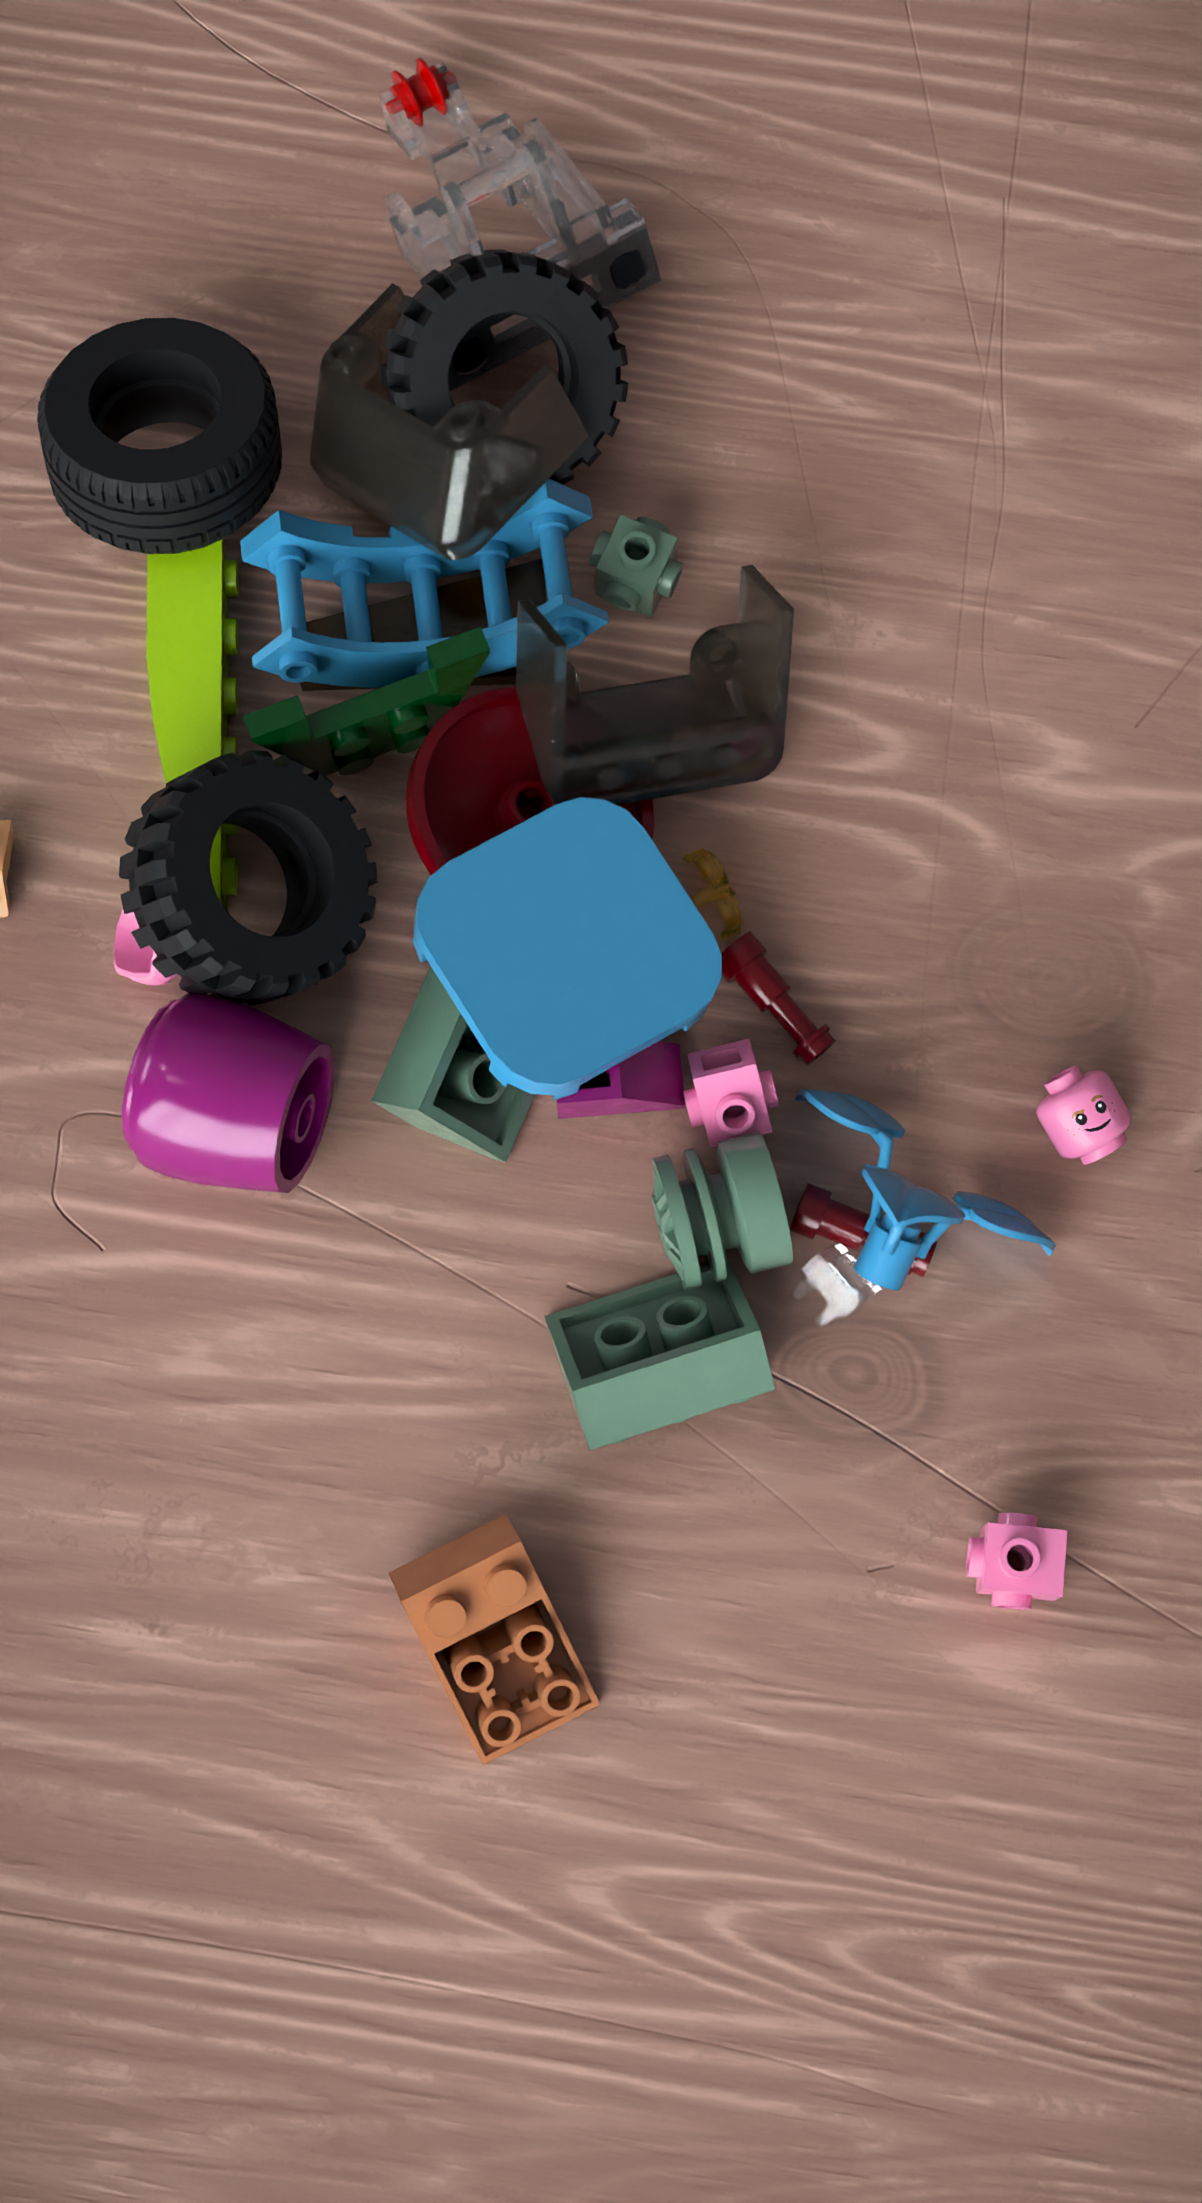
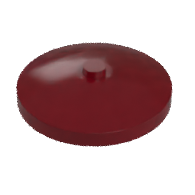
M505 687L489 690L462 701L450 709L431 729L416 752L410 767L405 795L408 827L418 855L430 875L450 860L546 809L579 797L605 799L626 809L645 828L650 838H653L654 808L651 790L643 768L629 744L598 713L570 697L553 691L530 687Z

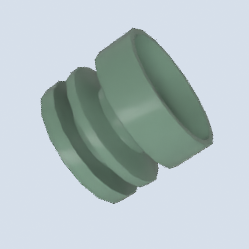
M760 1132L719 1141L717 1146L718 1172L711 1174L706 1173L703 1163L694 1148L684 1150L683 1159L687 1180L678 1181L672 1160L668 1154L652 1158L654 1180L651 1199L657 1228L665 1255L671 1260L677 1270L685 1291L701 1287L702 1281L698 1257L706 1255L712 1275L717 1283L727 1279L728 1264L726 1250L738 1248L741 1258L751 1274L792 1264L794 1260L784 1202L769 1150Z

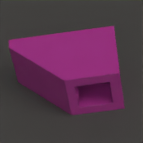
M658 1041L581 1084L576 1094L557 1099L558 1119L685 1109L680 1044Z

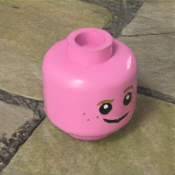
M1074 1065L1061 1071L1044 1083L1049 1094L1039 1102L1036 1113L1062 1158H1080L1083 1165L1090 1164L1112 1153L1127 1141L1124 1132L1131 1124L1132 1117L1106 1072L1094 1070L1082 1074L1079 1067Z

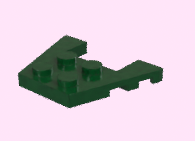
M481 626L427 646L426 651L429 665L427 671L307 716L298 695L243 715L252 742L281 756L285 754L301 760L305 767L313 771L318 770L325 776L337 771L340 775H351L360 772L373 764L374 757L397 749L398 753H409L418 750L435 724L450 709L459 704L489 656L490 648Z

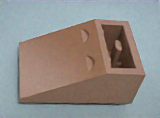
M507 1514L389 1572L400 1602L482 1765L601 1705Z

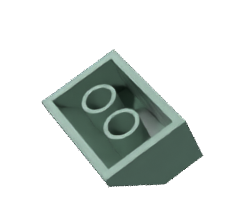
M430 966L371 1101L418 1129L494 1160L506 1163L535 1094L525 1092L511 1084L505 1088L488 1070L491 1063L489 1057Z
M728 1258L727 1279L725 1281L717 1283L707 1263L699 1266L702 1284L698 1288L685 1291L679 1274L676 1273L544 1316L589 1450L608 1444L620 1443L629 1437L669 1424L681 1423L693 1416L733 1403H742L754 1396L776 1390L760 1327Z

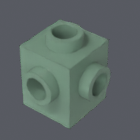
M620 514L612 534L603 530L591 554L589 565L596 568V595L604 598L608 603L619 609L636 611L652 618L662 595L668 598L672 596L683 570L684 563L676 560L678 537L670 535L669 529L656 520L647 517H638L634 520Z

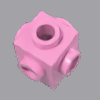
M750 1039L688 1053L695 1088L683 1090L692 1128L705 1125L710 1148L718 1146L719 1141L755 1132H760L761 1135L773 1132L767 1109L779 1107L771 1070L758 1072Z
M998 1513V1523H986L980 1528V1538H969L966 1576L977 1577L976 1593L992 1595L991 1606L1031 1610L1032 1599L1055 1601L1063 1597L1067 1530L1037 1527L1038 1517L1034 1515ZM1008 1551L1014 1552L1020 1557L1022 1561L1021 1571L1012 1569L1008 1564Z

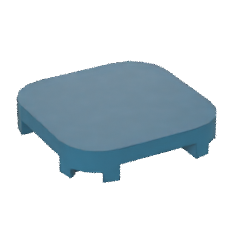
M579 797L556 804L450 860L427 879L415 908L412 942L420 963L427 960L489 1057L491 1063L488 1070L505 1088L511 1084L530 1094L553 1095V1100L576 1094L581 1084L683 1028L684 1032L689 1030L704 1016L722 979V954L708 924L645 828L626 809L605 799Z

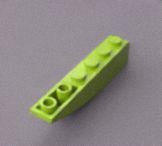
M223 539L204 548L177 554H147L146 659L152 719L166 783L214 758L229 753L239 756L237 737H228V715H238L239 713L237 677H228V656L239 655L238 619L228 618L229 597H239V565L237 559H228ZM224 823L220 826L212 844L210 872L215 892L227 910V895H238L239 887L237 857H228V835L238 834L239 826Z

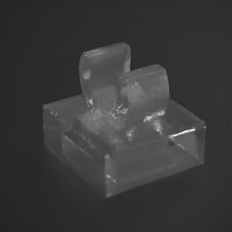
M839 1243L818 1253L801 1269L808 1278L801 1281L793 1293L796 1299L799 1300L813 1290H819L827 1299L826 1310L815 1319L820 1326L828 1324L839 1316L844 1319L867 1304L882 1290L878 1285L866 1280L853 1269L856 1259L844 1245Z

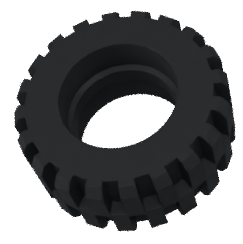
M504 249L485 250V254L476 256L464 254L451 259V266L440 272L433 269L420 280L422 287L413 297L405 296L396 310L401 313L395 330L388 328L384 347L389 349L387 364L381 365L382 384L387 387L389 400L386 401V405L391 419L397 423L402 432L401 437L430 468L448 479L452 484L467 491L471 489L481 491L487 497L505 499L507 493H519L544 476L563 485L575 479L572 473L575 467L582 462L590 467L602 454L596 446L603 435L606 433L613 437L620 422L619 419L613 416L617 401L626 402L629 383L621 380V367L628 365L626 347L617 342L614 332L619 326L612 312L603 308L598 301L600 295L587 282L572 275L570 270L524 252L515 253ZM500 314L519 315L537 323L553 341L559 364L556 388L546 408L526 426L507 433L486 431L467 421L455 406L448 387L450 362L462 337L483 319Z
M249 750L239 756L229 753L214 758L166 783L165 788L152 794L141 806L143 817L131 822L125 841L127 845L134 849L132 852L120 857L119 877L121 879H129L130 891L120 895L124 914L134 912L139 928L131 933L140 949L150 945L156 953L157 957L152 961V965L165 978L175 974L182 977L179 983L180 989L189 994L206 995L211 993L210 995L219 996L237 1003L245 1002L248 1006L267 1003L316 986L319 980L333 976L346 965V955L358 951L366 937V930L359 926V924L373 919L376 898L368 895V888L370 885L378 883L376 863H368L365 848L372 846L366 827L360 830L357 829L351 815L356 813V809L346 795L336 798L329 791L334 785L333 782L320 771L316 770L310 774H304L305 765L301 760L285 754L273 760V756L268 751ZM224 823L240 826L257 835L269 846L281 865L286 882L287 901L284 916L273 936L258 934L238 923L224 908L215 892L210 872V854L216 833Z

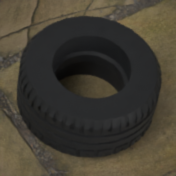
M144 318L117 324L96 333L68 353L51 373L40 395L37 426L46 470L56 502L62 507L65 515L84 532L117 548L144 554H177L209 546L230 536L250 521L271 497L276 487V482L279 479L280 470L282 469V446L275 392L270 376L256 355L251 353V350L225 332L201 322L179 318ZM158 423H185L204 429L199 435L182 444L162 449H138L118 443L128 434L145 426Z

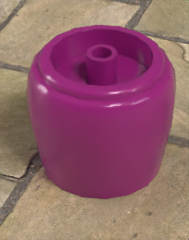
M190 993L185 994L178 1000H172L157 1011L145 1028L132 1059L125 1084L122 1105V1128L127 1144L134 1151L137 1160L143 1166L168 1177L210 1186L289 1193L300 1183L310 1167L323 1136L335 1083V1058L331 1046L260 1010L219 996Z

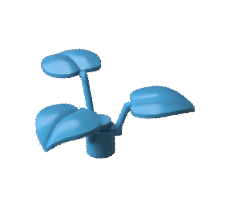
M802 1089L798 1092L795 1101L807 1100L837 1123L870 1134L879 1145L878 1166L864 1164L861 1170L862 1176L873 1193L870 1216L864 1227V1230L869 1235L853 1269L866 1280L890 1290H900L915 1258L925 1259L931 1245L951 1224H962L963 1220H973L981 1227L1004 1236L1040 1244L1048 1256L1052 1255L1056 1244L1039 1230L1031 1220L1015 1208L999 1200L965 1191L956 1192L953 1200L957 1204H954L943 1195L931 1189L917 1186L903 1175L889 1170L893 1137L903 1138L905 1129L895 1118L878 1106L845 1093L815 1089ZM884 1210L886 1214L882 1220V1214ZM917 1223H935L922 1238H918L922 1228Z

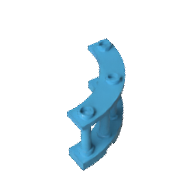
M544 476L510 498L479 510L480 521L448 530L443 521L390 527L388 537L353 536L352 526L324 523L302 518L281 510L276 511L240 540L243 562L267 569L276 575L282 634L252 656L253 667L280 675L283 680L293 683L307 681L336 686L381 688L427 671L429 665L426 647L451 638H443L436 580L440 577L457 575L478 569L481 571L488 628L482 629L490 648V654L476 677L507 670L532 662L561 649H569L580 645L585 640V637L609 623L607 611L573 597L565 538L571 531L593 518L590 497ZM541 548L548 601L512 619L505 566L508 565L511 559ZM301 578L335 582L337 586L341 587L347 640L307 632ZM411 583L419 641L372 642L366 584Z

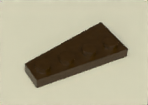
M542 559L505 568L512 619L546 603V585ZM481 575L437 587L443 638L456 636L480 626L481 629L488 628ZM413 594L368 605L372 642L419 641ZM344 612L306 622L307 632L347 640ZM548 655L507 670L475 677L470 686L549 683ZM307 681L300 682L302 691L379 689L336 686Z

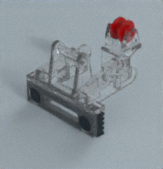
M418 58L416 59V74L409 78L404 77L397 70L392 72L394 85L390 87V90L379 95L388 134L411 161L422 155L428 159L441 196L445 202L444 205L439 197L435 196L411 209L397 190L384 196L386 207L391 216L389 221L401 254L421 279L433 269L440 272L451 266L450 260L464 254L472 256L485 254L469 207L498 193L509 208L522 202L551 237V240L526 253L556 263L570 270L571 274L578 279L587 282L600 295L598 301L603 308L607 309L662 280L644 217L627 197L608 207L537 118H533L523 124L527 141L514 127L511 117L506 112L477 126L454 73H450L447 70L444 62L429 67L423 59ZM500 314L483 319L462 337L453 353L448 374L449 390L453 391L551 339L550 336L537 323L523 316Z

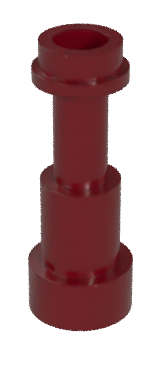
M749 931L721 953L722 976L728 983L736 981L762 1013L766 1010L770 1011L799 1045L792 1053L796 1058L800 1056L806 1065H809L826 1052L836 1040L829 1033L830 1028L827 1024L817 1029L787 994L791 987L764 957L767 952L766 948Z
M807 1183L789 1230L812 1240L815 1235H819L856 1251L860 1245L864 1246L869 1235L864 1230L870 1214L830 1199L832 1192ZM920 1232L918 1238H922L926 1233ZM937 1241L931 1245L925 1259L915 1258L908 1275L911 1273L922 1277L925 1275Z

